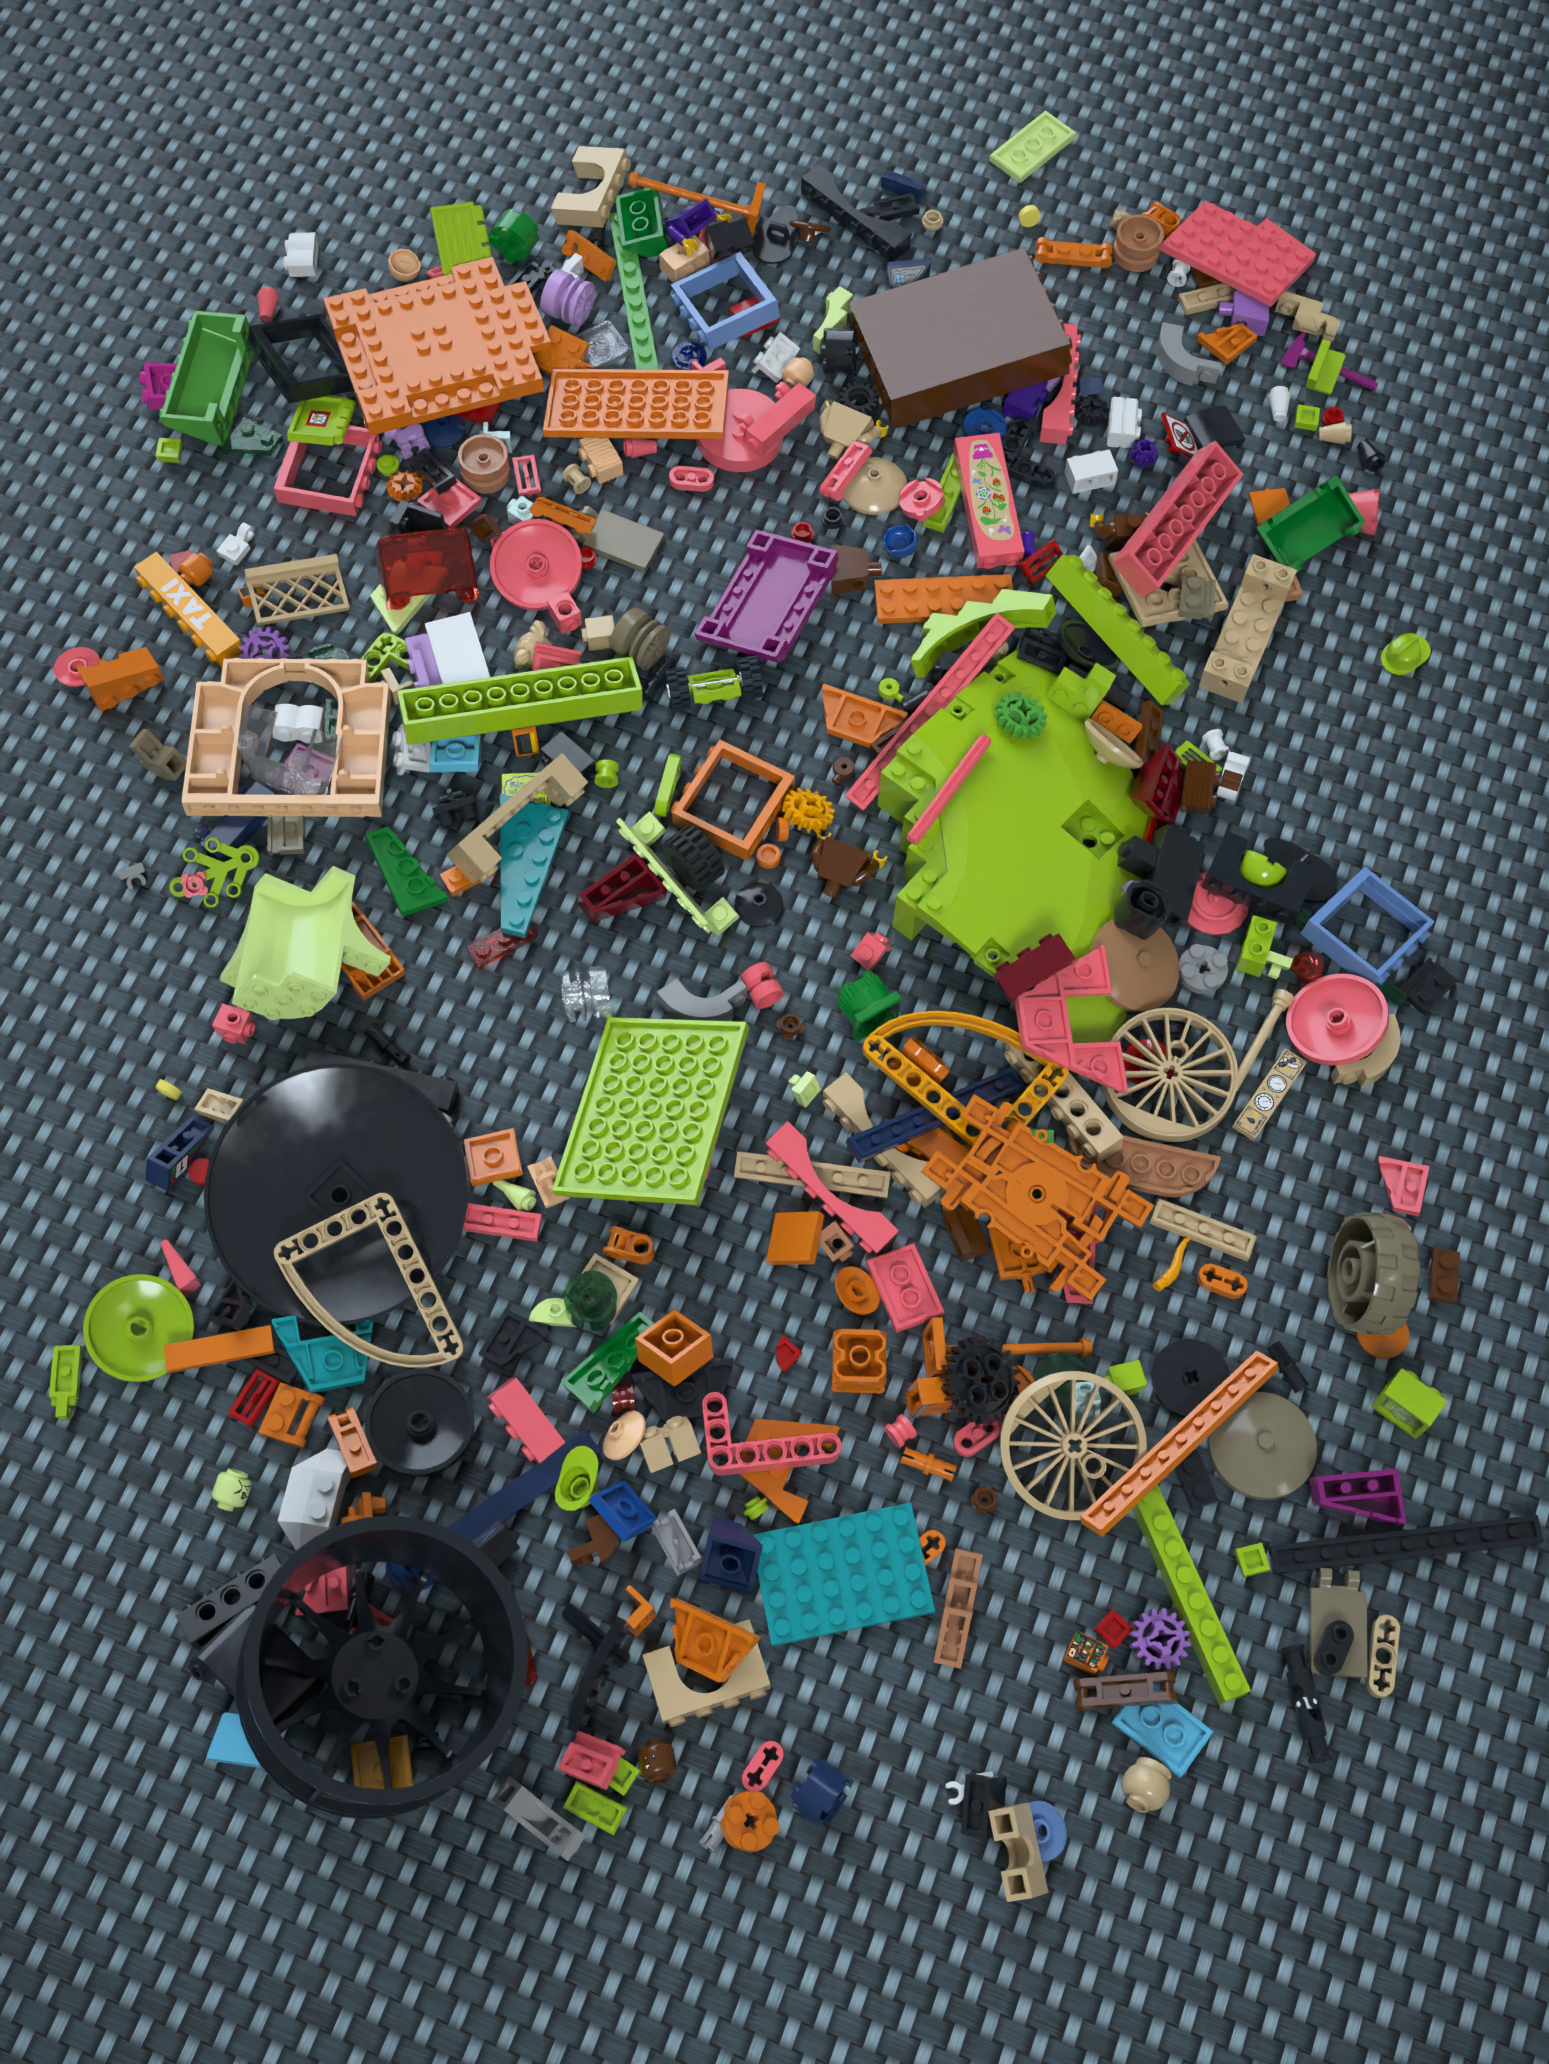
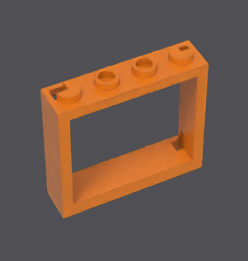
M719 740L715 747L712 746L709 749L705 763L703 765L700 764L696 769L695 778L692 783L688 782L685 786L681 800L676 801L672 806L673 825L681 829L687 825L694 826L704 833L714 845L749 861L782 809L786 795H789L790 791L794 790L795 776ZM721 757L778 784L744 840L686 812Z

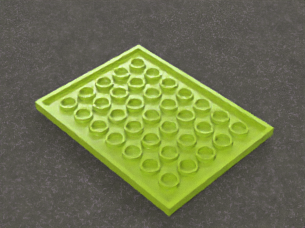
M608 1017L552 1188L554 1195L698 1205L749 1031L747 1022Z

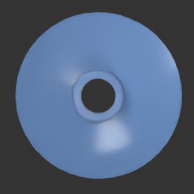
M1043 1801L1030 1802L1042 1862L1053 1860L1060 1855L1066 1844L1067 1829L1065 1821L1060 1812L1051 1804ZM1043 1825H1045L1047 1829V1835H1045L1042 1831Z

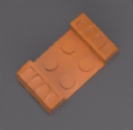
M352 901L353 917L362 934L377 949L391 956L390 964L379 976L369 974L341 962V969L351 981L354 991L364 1002L404 976L405 969L367 917Z

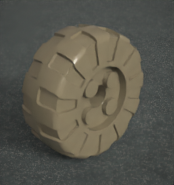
M1377 1212L1355 1213L1344 1220L1340 1230L1336 1233L1328 1262V1298L1334 1318L1338 1324L1344 1326V1329L1366 1335H1390L1395 1333L1396 1329L1402 1328L1409 1319L1408 1315L1411 1308H1414L1418 1293L1416 1290L1420 1280L1419 1247L1415 1235L1411 1232V1227L1402 1218Z

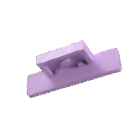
M425 633L406 638L405 643L410 656V660H407L410 674H415L416 682H413L414 688L442 684L428 634Z

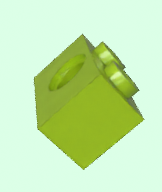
M1253 915L1247 928L1236 970L1260 977L1267 961L1277 922Z

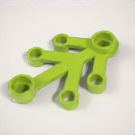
M209 838L205 843L207 851L212 853L219 851L232 857V859L226 862L199 853L193 847L186 848L183 851L185 861L197 862L210 867V869L203 871L206 875L204 882L215 877L210 892L203 899L207 907H216L220 903L219 896L228 871L237 868L233 883L226 887V893L232 898L239 897L242 894V884L247 871L255 868L259 862V854L254 847L246 845L237 849L221 843L218 838ZM212 840L217 842V848L215 850L210 848V842ZM190 850L195 853V857L192 860L187 857V853ZM244 853L250 855V861L247 863L242 859ZM181 877L174 878L169 885L170 892L176 897L185 896L183 893L184 887L181 892L175 889L177 883L183 885ZM233 885L238 888L236 895L230 892V888ZM210 895L214 896L216 899V902L213 905L208 902V897Z

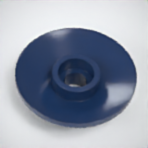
M458 414L422 423L429 445L437 448L455 446L464 438L466 433L465 422Z

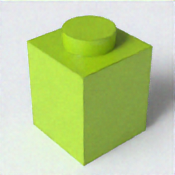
M1139 1360L1108 1367L1103 1377L1119 1387L1127 1396L1143 1392L1147 1386Z

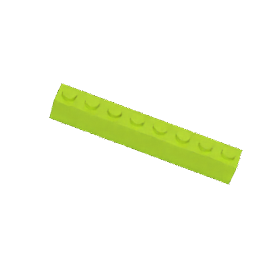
M1061 555L1046 574V577L1161 705L1174 704L1190 685L1185 678V673L1170 662L1171 658L1165 652L1157 648L1155 640L1141 630V625L1136 620L1129 617L1126 613V608L1111 597L1112 593L1100 585L1097 581V576L1083 566V561L1078 556Z
M1157 1485L1132 1508V1511L1181 1621H1185L1183 1626L1186 1631H1190L1188 1637L1220 1706L1246 1695L1251 1690L1162 1492Z

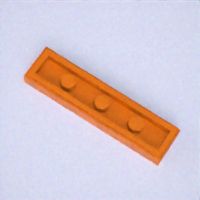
M271 1325L164 1345L165 1364L168 1373L275 1353Z

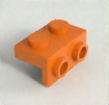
M1101 700L1090 718L1129 744L1142 729L1141 723L1104 700Z

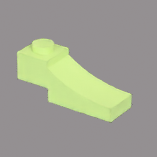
M841 286L828 294L825 300L827 316L813 336V350L819 354L821 353V346L826 345V342H824V328H846L847 314L850 312L849 302L853 301V294Z

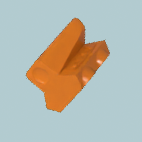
M913 1035L906 1041L902 1054L939 1084L950 1071V1067ZM895 1058L887 1066L891 1070H898L901 1064ZM910 1074L907 1076L906 1080L910 1086L916 1087L920 1085V1078L917 1075ZM932 1091L927 1092V1093H926V1097H927Z
M839 1329L833 1331L831 1390L833 1392L883 1393L886 1385V1333L881 1330Z

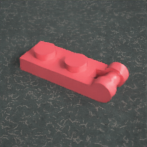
M857 441L851 443L821 484L819 492L822 496L831 497L835 501L842 500L844 490L873 452L869 445Z

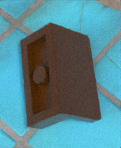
M964 1207L952 1211L943 1210L942 1220L961 1263L989 1253V1247L971 1210L966 1211Z

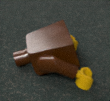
M1148 512L1145 514H1117L1106 524L1103 522L1104 514L1095 515L1091 513L1089 526L1094 527L1099 537L1104 539L1105 549H1122L1148 516Z
M821 830L817 833V840L811 852L814 869L818 872L820 878L827 880L822 893L835 899L840 886L852 889L853 886H860L871 878L879 868L884 867L887 856L879 859L877 858L879 851L875 850L871 859L870 853L832 839L831 832H829L828 836L822 837Z

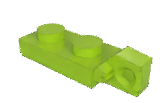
M81 1345L53 1347L49 1398L51 1399V1406H56L55 1417L59 1421H71L72 1406H77L83 1357V1347Z

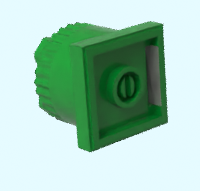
M872 971L863 973L859 980L852 984L848 982L838 990L841 995L837 999L836 1004L852 1025V1037L856 1042L865 1039L886 1022L898 1018L901 1002L900 995L897 991L891 994L878 975H874Z

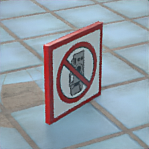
M1164 412L1161 413L1168 434V438L1164 442L1172 445L1167 451L1171 453L1179 452L1192 458L1199 449L1186 423Z

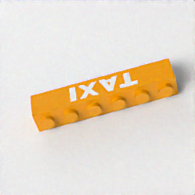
M157 551L134 566L137 573L135 579L141 588H147L150 591L151 598L157 604L160 602L163 605L165 613L170 618L174 617L177 620L179 628L184 633L188 631L193 643L198 648L203 647L207 658L212 663L216 661L223 668L224 659L237 658L244 653L239 649V646H242L240 639Z

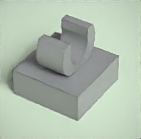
M143 862L118 870L121 880L128 878L127 886L130 890L134 889L132 885L133 878H139L142 885L146 884V878L140 874L146 871Z

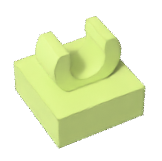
M1269 951L1266 964L1271 966L1267 976L1277 979L1281 969L1287 971L1290 968L1293 958Z
M808 1071L802 1078L794 1074L788 1081L789 1084L793 1085L792 1091L798 1104L805 1108L821 1090L815 1075Z

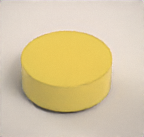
M1028 205L1020 210L1018 218L1022 226L1032 227L1039 222L1041 214L1036 206Z
M162 1079L155 1086L157 1091L173 1100H178L182 1093L180 1089Z

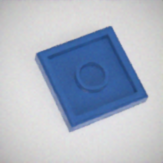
M625 1480L595 1493L588 1500L623 1542L654 1526L653 1522L657 1520V1517Z

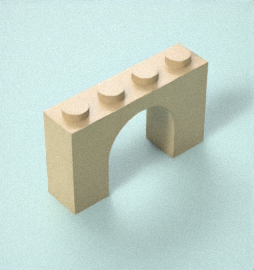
M579 146L572 160L577 177L600 179L603 181L597 188L587 193H557L551 210L558 225L603 228L610 216L612 206L616 202L615 196L618 195L620 188L624 184L626 174L630 170L631 162L627 157L625 149Z
M750 1619L735 1624L754 1633ZM758 1644L754 1646L735 1669L726 1684L711 1693H698L683 1684L679 1678L670 1646L643 1654L663 1725L669 1723L670 1727L685 1723V1717L696 1714L697 1718L707 1716L713 1713L712 1708L723 1705L724 1709L740 1704L739 1699L750 1696L751 1700L763 1697L767 1694L766 1690L770 1689L771 1686Z

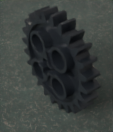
M985 1336L967 1337L966 1340L958 1341V1346L951 1347L953 1354L945 1355L949 1364L941 1365V1368L947 1371L946 1375L940 1376V1379L946 1381V1385L941 1387V1390L948 1391L949 1393L944 1400H952L953 1403L950 1410H959L957 1417H966L967 1423L975 1422V1425L992 1424L996 1420H1002V1414L1007 1413L1008 1406L1014 1401L1011 1397L1019 1395V1392L1014 1389V1385L1020 1384V1381L1014 1379L1019 1370L1012 1369L1016 1360H1008L1010 1350L1002 1351L1003 1343L995 1344V1338L986 1339Z

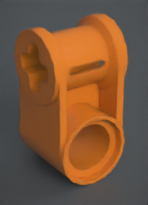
M1154 202L1147 212L1140 214L1152 217L1161 224L1164 230L1163 241L1180 225V216L1159 202Z
M610 1227L609 1233L611 1235L607 1247L603 1248V1254L613 1259L626 1260L640 1265L649 1264L653 1260L655 1251L649 1236L628 1231L621 1227ZM639 1246L648 1247L645 1253L636 1252Z

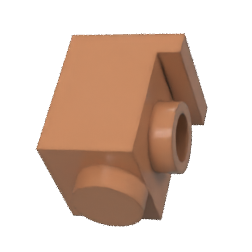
M834 1221L821 1231L819 1244L833 1262H836L838 1259L844 1262L854 1254L851 1249L856 1245L840 1226L839 1221ZM839 1238L842 1240L841 1248L834 1246L835 1239Z

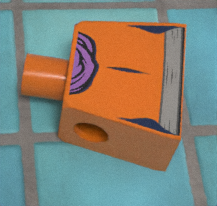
M940 1377L918 1378L905 1393L910 1419L954 1411L950 1410L953 1403L952 1400H944L949 1394L948 1391L941 1390V1387L946 1385V1381L940 1379Z

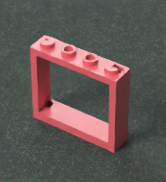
M349 425L343 440L344 444L367 448L350 498L292 488L308 443L290 441L274 486L277 501L284 504L357 516L359 508H362L364 504V492L370 486V474L376 469L377 454H380L382 451V442L379 439V435L370 436L368 429Z

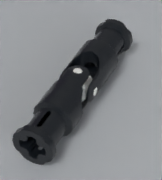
M1298 1644L1281 1648V1653L1285 1655L1288 1667L1286 1675L1297 1714L1301 1737L1306 1741L1309 1753L1308 1764L1333 1760L1332 1754H1329L1325 1739L1327 1731L1319 1705L1312 1670L1308 1668L1304 1654L1305 1644Z

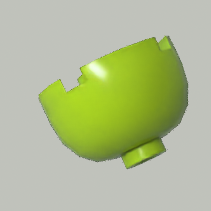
M1250 850L1244 852L1240 860L1242 876L1250 884L1259 888L1269 889L1281 885L1288 871L1279 863L1275 862L1273 865L1267 861L1268 857Z

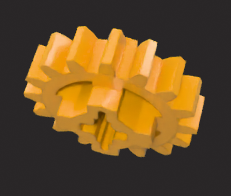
M797 788L796 792L791 790L789 795H786L782 811L785 812L784 818L791 819L790 825H798V830H801L803 827L806 828L807 833H810L811 829L819 833L820 829L825 831L834 818L835 810L831 808L832 802H826L827 797L819 796V791L811 793L810 789L807 788L803 792L801 788Z

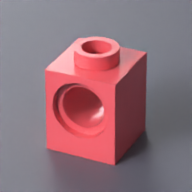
M568 591L547 600L549 614L561 634L573 631L582 625L581 611Z

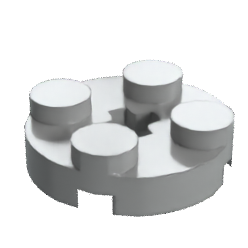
M1200 944L1192 945L1190 949L1182 954L1179 960V975L1183 985L1190 991L1199 994L1219 989L1228 974L1227 957L1213 947ZM1204 965L1209 972L1205 971L1204 974H1201L1196 966Z

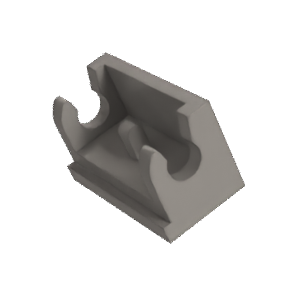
M675 1509L668 1512L667 1517L664 1519H657L653 1522L654 1526L651 1529L677 1576L702 1563L701 1556Z

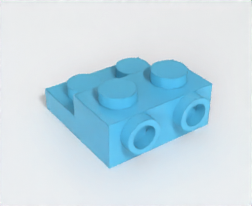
M481 734L432 741L429 763L430 772L479 771V763H481L482 756Z

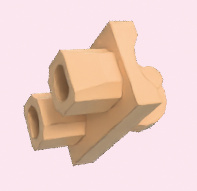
M551 1156L539 1163L527 1166L545 1208L557 1205L570 1198L555 1196L552 1192L558 1170Z

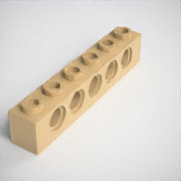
M1006 1043L1004 1053L1006 1060L1009 1064L1015 1065L1018 1068L1020 1076L1025 1083L1031 1084L1045 1067L1036 1060H1026L1025 1058L1030 1056ZM1059 1068L1052 1069L1051 1078L1047 1079L1050 1083L1056 1076H1060L1061 1070ZM1068 1073L1065 1081L1046 1103L1050 1107L1053 1117L1058 1121L1061 1120L1066 1126L1069 1136L1074 1140L1077 1139L1082 1145L1084 1154L1088 1158L1094 1159L1098 1164L1122 1148L1124 1137L1074 1077ZM1036 1085L1034 1087L1036 1096L1045 1097L1047 1095V1090L1044 1086ZM1061 1093L1066 1095L1067 1097L1059 1098L1056 1096V1094ZM1079 1112L1082 1114V1116L1076 1117L1071 1113ZM1095 1131L1098 1133V1135L1092 1136L1087 1132Z

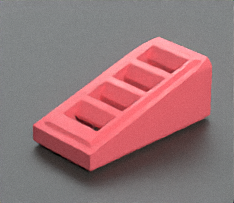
M163 1240L161 1242L162 1249L177 1289L186 1297L200 1287L201 1283L169 1241Z

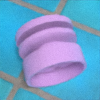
M556 269L544 286L540 303L541 311L543 314L555 319L561 318L563 322L570 323L574 327H580L586 321L592 309L595 298V286L592 282L584 281L582 278L575 279L572 274Z

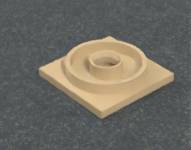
M1196 539L1163 582L1175 587L1169 592L1159 588L1140 597L1112 564V561L1120 551L1109 553L1108 557L1141 628L1187 619L1185 617H1178L1180 585L1183 575L1205 578L1209 582L1216 580ZM1217 580L1214 612L1227 610L1229 605Z

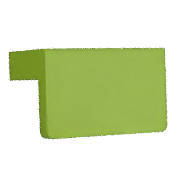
M1323 339L1308 376L1306 388L1331 395L1343 365L1345 354L1330 350L1331 341Z

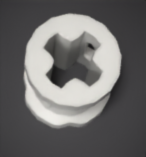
M1174 259L1172 263L1173 269L1168 274L1167 280L1172 286L1181 287L1186 283V274L1190 271L1191 266Z
M1220 729L1211 730L1202 736L1203 743L1207 744L1209 748L1210 759L1215 761L1225 758L1230 751L1229 747L1224 744L1222 739L1223 733Z

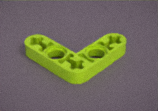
M384 633L374 641L360 659L367 660V664L372 658L380 660V663L376 666L368 664L369 683H374L390 661L409 670L407 660H410V658L402 659L400 657L403 652L408 651L404 640L393 634Z

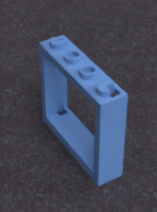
M741 252L671 284L673 294L670 296L674 301L675 307L679 306L682 317L688 319L691 330L693 332L697 331L699 341L701 343L704 342L709 350L715 349L780 318L777 300ZM739 275L759 303L708 327L688 298Z
M1364 867L1308 920L1301 935L1348 973L1365 978L1374 985L1377 983L1382 985L1390 976L1389 971L1391 969L1396 971L1404 962L1403 957L1406 955L1409 958L1418 948L1416 944L1418 942L1423 944L1431 935L1428 930L1435 921L1368 868ZM1359 891H1362L1414 933L1378 970L1323 927Z

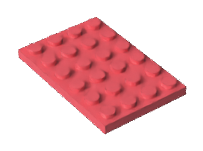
M1207 201L1203 202L1161 244L1160 251L1270 307L1309 268L1316 256L1306 249L1300 248Z

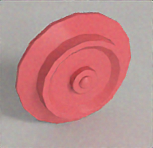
M1207 872L1199 873L1187 921L1188 924L1200 932L1211 935L1228 934L1239 928L1247 918L1249 907L1233 903L1227 898L1211 894L1201 888Z

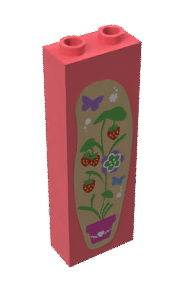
M1000 433L955 438L953 453L977 568L991 569L996 566H1014L1021 563L1024 547Z

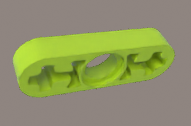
M669 753L655 803L654 815L668 816L681 769L682 755Z

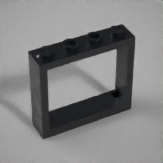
M321 314L251 325L249 327L248 346L288 403L354 391L333 330ZM315 336L341 374L298 382L272 344Z

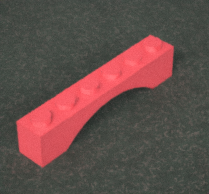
M1064 323L1065 334L1070 336L1073 348L1070 349L1072 364H1070L1069 374L1061 378L1062 388L1058 396L1043 411L1039 442L1066 445L1067 437L1072 436L1073 422H1070V418L1074 417L1075 404H1071V400H1075L1076 387H1073V383L1077 381L1078 369H1074V365H1078L1079 352L1076 351V348L1080 346L1081 334H1077L1078 325Z
M788 1121L766 1142V1146L769 1148L766 1153L775 1162L781 1160L787 1166L784 1169L785 1172L793 1180L799 1178L805 1184L803 1187L805 1192L813 1199L817 1196L824 1203L821 1207L831 1217L836 1215L843 1222L840 1226L850 1236L855 1233L861 1239L858 1244L868 1254L873 1251L877 1255L897 1235L899 1230L883 1214L853 1207L838 1199L824 1186L811 1165L807 1152L806 1138Z

